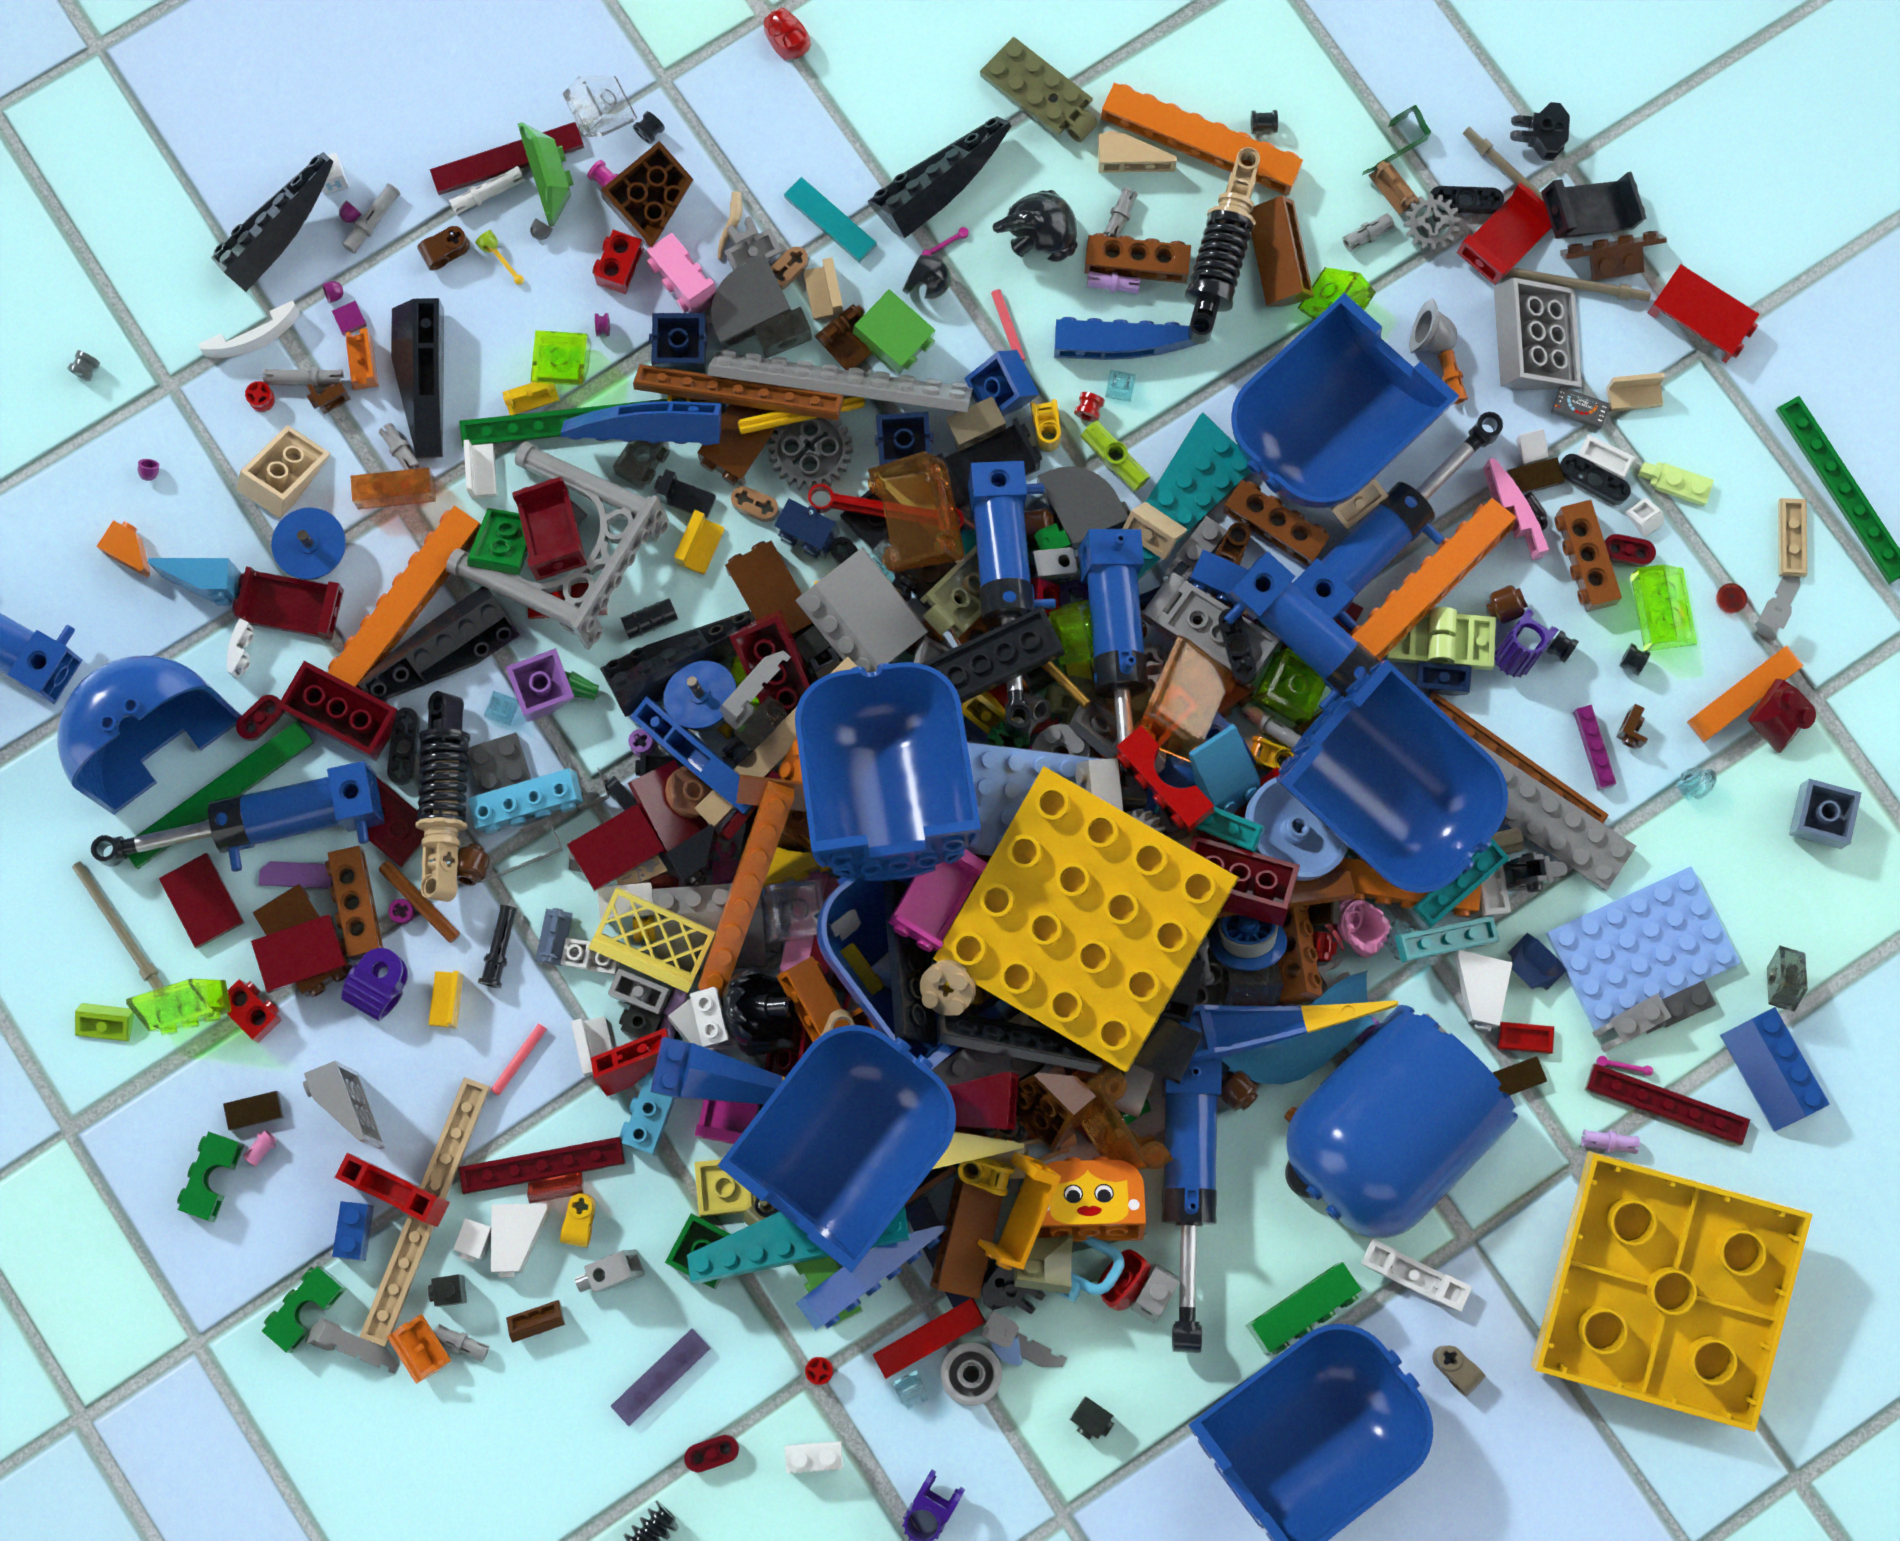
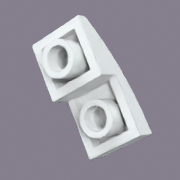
M240 618L232 633L227 652V672L236 679L249 668L251 656L243 649L252 642L254 637L253 631L255 630L248 622Z
M565 939L561 965L616 975L620 962L588 949L590 941Z

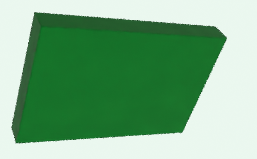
M487 508L469 553L467 566L520 575L528 550L519 513Z

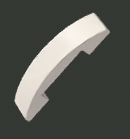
M292 300L269 311L273 318L272 321L229 341H226L222 333L199 343V349L208 358H228L250 353L268 345L281 336L296 321L300 312Z
M1371 1239L1361 1262L1362 1265L1414 1292L1462 1312L1472 1286L1397 1252L1398 1250L1375 1239Z

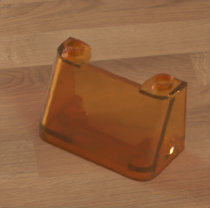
M923 451L868 469L870 477L868 478V487L872 493L882 498L891 546L886 547L882 558L885 567L889 571L899 572L963 559L964 547L949 473L942 459Z
M1178 635L1148 702L1140 726L1142 725L1159 744V750L1191 762L1189 752L1208 741L1206 737L1224 695L1230 696L1236 681L1231 679L1232 673L1189 638Z
M1102 1059L1104 1066L1101 1074L1078 1070L1070 1075L1077 1076L1082 1082L1088 1084L1096 1095L1081 1125L1100 1157H1107L1109 1160L1126 1161L1137 1170L1159 1169L1174 1160L1168 1149L1162 1143L1156 1141L1151 1134L1141 1137L1133 1130L1130 1131L1117 1110L1114 1102L1121 1099L1127 1091L1126 1080L1118 1067Z

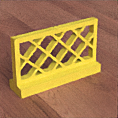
M616 887L588 949L688 993L716 931ZM618 896L628 899L633 910L619 915L615 906ZM635 903L641 905L642 907L637 908ZM648 908L654 911L658 921L644 926L638 912ZM613 910L615 916L609 918L611 911ZM635 914L640 928L625 932L620 918ZM660 914L667 918L661 919ZM617 920L622 934L610 937L602 933L607 923ZM670 920L679 922L682 932L668 937L663 923ZM659 925L665 939L650 943L645 930ZM684 925H686V926H688V927H690V928H692V929H689V930L686 931V928H685ZM641 931L646 946L637 949L631 946L627 936ZM696 931L708 935L704 945L693 948L688 934ZM684 936L689 950L675 955L670 941ZM624 938L625 943L619 941L618 939ZM666 943L671 957L661 960L655 956L652 947ZM648 949L650 954L644 952V950ZM701 950L697 959L695 952ZM691 954L695 963L692 972L681 969L677 958ZM673 960L675 965H672L668 962Z

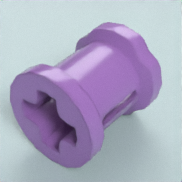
M636 729L630 734L628 739L629 746L636 756L640 757V752H646L647 756L652 754L655 743L644 729ZM641 739L647 745L645 747L638 746L637 741Z

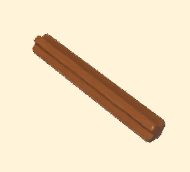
M385 861L379 867V872L449 943L454 942L460 936V932L390 861Z

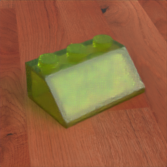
M1665 564L1637 568L1630 577L1644 651L1697 645L1684 569Z
M187 979L126 999L127 1006L146 1029L152 1032H161L162 1036L175 1034L178 1032L177 1028L180 1027L183 1029L198 1027L199 1022L203 1020L204 1022L218 1021L221 1019L220 1015L231 1012L226 980Z

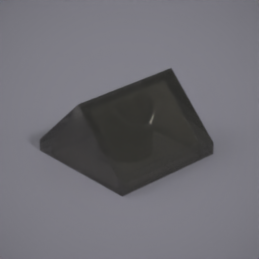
M1276 962L1267 968L1254 971L1237 970L1222 963L1220 1005L1277 1006L1284 986L1278 963Z

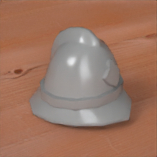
M1434 298L1425 302L1416 316L1409 342L1411 353L1421 349L1428 353L1439 354L1440 352L1451 350L1457 342V329L1448 317L1438 311Z

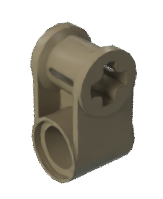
M1439 1346L1433 1352L1432 1360L1434 1365L1465 1397L1486 1377L1483 1371L1455 1346ZM1444 1353H1451L1449 1357L1452 1361L1451 1363L1443 1362L1445 1360Z

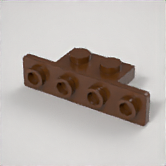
M1659 231L1643 232L1641 237L1633 238V235L1619 236L1617 241L1608 242V239H1599L1592 241L1593 245L1583 246L1582 243L1568 245L1567 249L1560 250V256L1565 259L1589 256L1591 279L1594 281L1645 272L1643 247L1667 243V237L1659 234Z

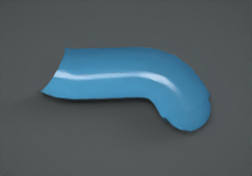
M1368 970L1350 975L1334 984L1310 1005L1368 1002L1366 982ZM1367 1015L1222 1058V1061L1229 1066L1230 1071L1242 1070L1253 1081L1262 1084L1284 1085L1301 1080L1320 1069L1368 1027L1375 1025L1371 1015Z

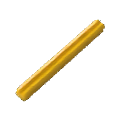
M844 396L841 412L863 408L865 406V399L862 397ZM776 411L740 419L738 421V428L741 434H746L818 417Z

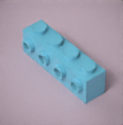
M570 768L468 798L474 827L481 832H485V834L497 833L501 831L500 827L510 825V827L524 825L526 823L525 820L533 817L537 820L550 817L551 812L557 810L561 812L572 811L576 809V805L584 803L577 773Z
M653 1067L639 1080V1086H642L639 1096H634L629 1111L633 1113L629 1123L624 1122L620 1137L623 1138V1145L655 1156L676 1098L650 1092L655 1067Z

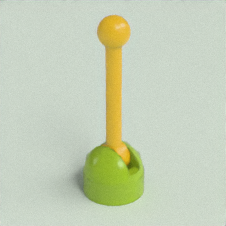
M491 230L481 234L475 241L476 245L483 252H493L514 277V283L517 285L523 284V276L518 275L497 250L498 239Z

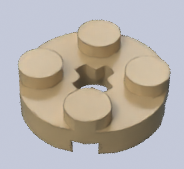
M953 960L938 961L936 964L931 965L921 977L920 992L923 1005L942 1015H960L974 1000L976 984L973 977L970 978L966 972L967 969L959 962ZM948 982L950 983V988L954 989V992L947 993L942 986Z

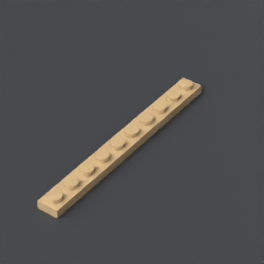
M466 1077L463 1078L421 1182V1188L446 1200L490 1091V1086ZM408 1215L359 1337L387 1347L389 1343L387 1336L393 1333L435 1226Z

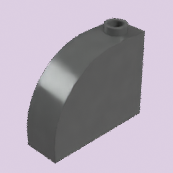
M765 254L749 258L746 264L728 274L717 288L711 307L712 324L724 350L794 316Z
M1060 467L1047 471L1037 477V483H1043L1045 486V492L1042 495L1051 513L1055 514L1059 528L1061 526L1065 530L1071 543L1069 548H1072L1073 551L1079 548L1088 529H1121L1124 527L1130 510L1126 502L1120 501L1112 486L1100 475L1080 467Z

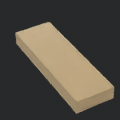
M1780 498L1778 500L1779 576H1807V499Z

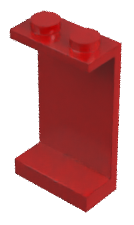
M1520 182L1512 196L1472 236L1469 234L1463 240L1456 253L1496 286L1552 228L1544 201L1536 196L1532 189Z
M1682 264L1679 265L1647 312L1654 318H1657L1659 313L1662 312L1726 353L1722 359L1724 363H1727L1731 356L1737 358L1745 346L1741 343L1745 336L1748 338L1752 336L1758 327L1755 321L1760 315Z

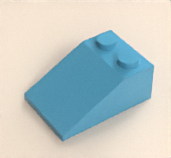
M148 558V564L161 577L215 603L217 606H230L234 599L239 597L240 588L238 587L241 572L229 558Z
M1234 724L1189 752L1195 784L1212 802L1214 807L1233 814L1237 809L1248 803L1261 787L1259 776Z

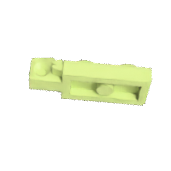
M1644 462L1638 474L1639 477L1651 480L1650 485L1655 487L1654 490L1701 506L1707 504L1714 482L1713 479L1657 462L1656 465Z

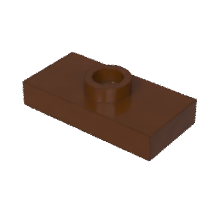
M559 1300L506 1318L509 1337L512 1343L565 1325L563 1310Z

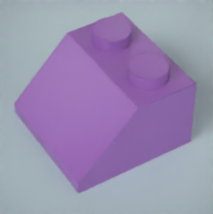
M556 648L506 666L517 700L527 722L552 714L574 699Z

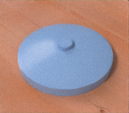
M1276 777L1260 787L1248 803L1245 819L1265 826L1255 853L1300 865L1297 876L1298 881L1320 878L1333 870L1344 858L1348 846L1276 781Z

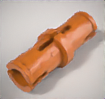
M1446 350L1441 352L1437 357L1444 375L1442 380L1459 395L1458 400L1454 404L1463 403L1465 400H1468V396L1462 381L1463 373L1459 371L1454 351Z

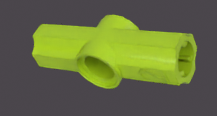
M1098 420L1092 422L1081 434L1080 437L1103 460L1105 467L1113 471L1133 492L1142 488L1150 479L1149 473L1128 453L1127 447L1122 442H1118ZM1117 452L1121 454L1122 459L1118 461L1112 460L1109 454Z

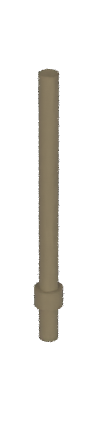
M1470 126L1462 133L1476 146L1475 150L1482 156L1486 155L1517 185L1521 182L1526 187L1532 189L1536 196L1544 201L1541 192L1492 148L1493 144L1487 138L1483 139Z
M1512 268L1505 275V277L1519 278L1617 296V299L1626 301L1630 298L1649 302L1651 297V291L1633 289L1631 285L1626 284L1616 286L1519 268Z
M81 861L75 863L72 866L73 870L139 967L138 973L145 982H149L156 995L162 997L168 991L157 976L159 972L153 963L149 964Z

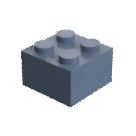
M1809 778L1800 784L1789 835L1838 849L1851 844L1862 792Z

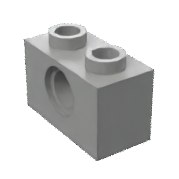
M619 968L608 991L611 998L628 1005L632 1004L661 1017L663 1009H665L671 996L668 988Z

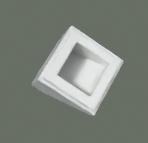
M1544 429L1524 433L1517 437L1516 444L1523 465L1549 458Z
M1644 498L1625 511L1628 518L1644 537L1664 524L1663 511L1648 498Z

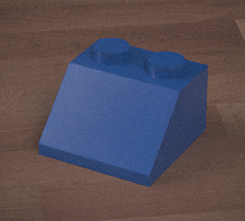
M1018 350L997 351L964 378L968 387L973 388L972 396L975 402L978 403L993 397L1003 417L1023 408L1040 395Z

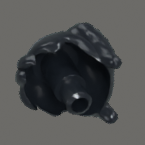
M1041 190L1024 196L1009 208L1005 218L992 225L993 231L996 233L1010 232L1017 237L1011 240V248L1019 257H1024L1026 253L1034 248L1039 252L1051 254L1047 258L1048 260L1060 262L1072 256L1078 246L1076 240L1077 223L1074 212L1069 204L1054 190Z
M748 968L734 975L723 991L721 1006L728 1034L737 1042L740 1051L748 1056H756L781 1049H793L795 1042L793 1039L785 1037L783 1033L785 1018L792 1017L795 1006L790 996L787 997L779 980L763 974L761 970L756 968Z

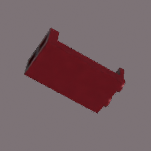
M562 477L549 479L512 493L518 507L529 558H527L528 566L536 581L587 565L570 493Z
M246 566L245 572L241 573L239 577V597L234 599L232 613L237 620L240 618L250 625L329 640L333 639L344 589L339 583L331 581L328 584L258 572L252 567Z

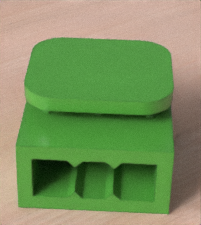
M888 289L854 325L853 334L866 344L870 352L887 368L895 370L900 374L904 369L908 371L914 366L918 360L916 356L922 350L926 352L935 342L933 338L936 330L895 293Z

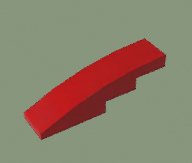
M971 1298L872 1355L883 1376L887 1379L986 1323V1320L974 1298Z

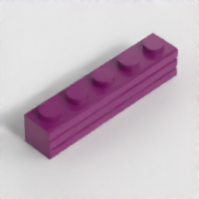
M1588 705L1577 708L1573 714L1597 791L1613 787L1617 783L1593 706Z

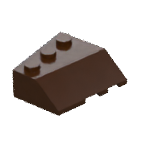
M658 141L601 189V196L637 238L642 239V242L649 247H653L694 179L666 147Z

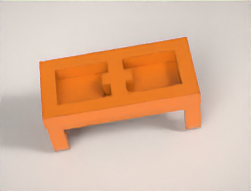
M367 328L360 329V335H351L350 332L345 334L353 390L379 386L373 340Z
M423 1314L418 1315L409 1323H404L387 1336L416 1384L434 1375L451 1361Z

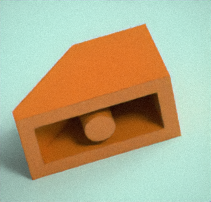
M113 520L96 547L103 554L148 578L151 573L143 539L136 533L138 529L126 521L120 524Z

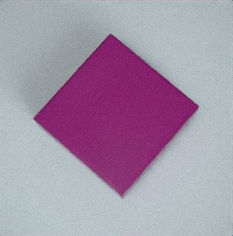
M356 301L332 310L343 336L347 332L352 333L367 326Z

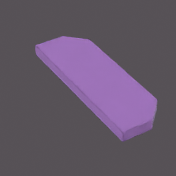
M270 861L260 869L258 885L294 887L300 884L304 888L330 889L333 879L332 876H328L324 864Z

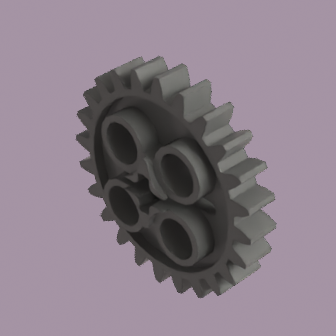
M814 418L782 425V428L778 426L774 431L777 435L770 437V441L774 444L768 445V451L774 453L769 456L770 462H776L772 466L773 471L781 470L779 479L782 480L788 477V486L797 482L798 490L806 484L808 491L813 485L822 484L823 482H826L831 487L832 477L840 480L839 471L847 472V467L844 463H851V457L847 454L853 453V447L848 445L852 442L851 436H845L848 433L847 426L840 428L842 420L839 418L838 421L835 420L833 422L831 419ZM809 427H814L818 430L812 436L806 435L804 431ZM825 433L828 434L827 437H824V438L821 439V436H822L823 434H825ZM792 444L799 447L795 453L785 451L786 447ZM826 445H832L836 448L830 454L824 453L822 449ZM815 446V451L808 450L806 452V447L813 448ZM800 459V462L798 464H793V462ZM810 462L817 465L813 471H806L803 468L805 464Z

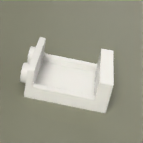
M711 987L691 993L690 997L702 1046L722 1050L738 1046L737 1042L728 1034L721 1006L722 996H719L718 989Z

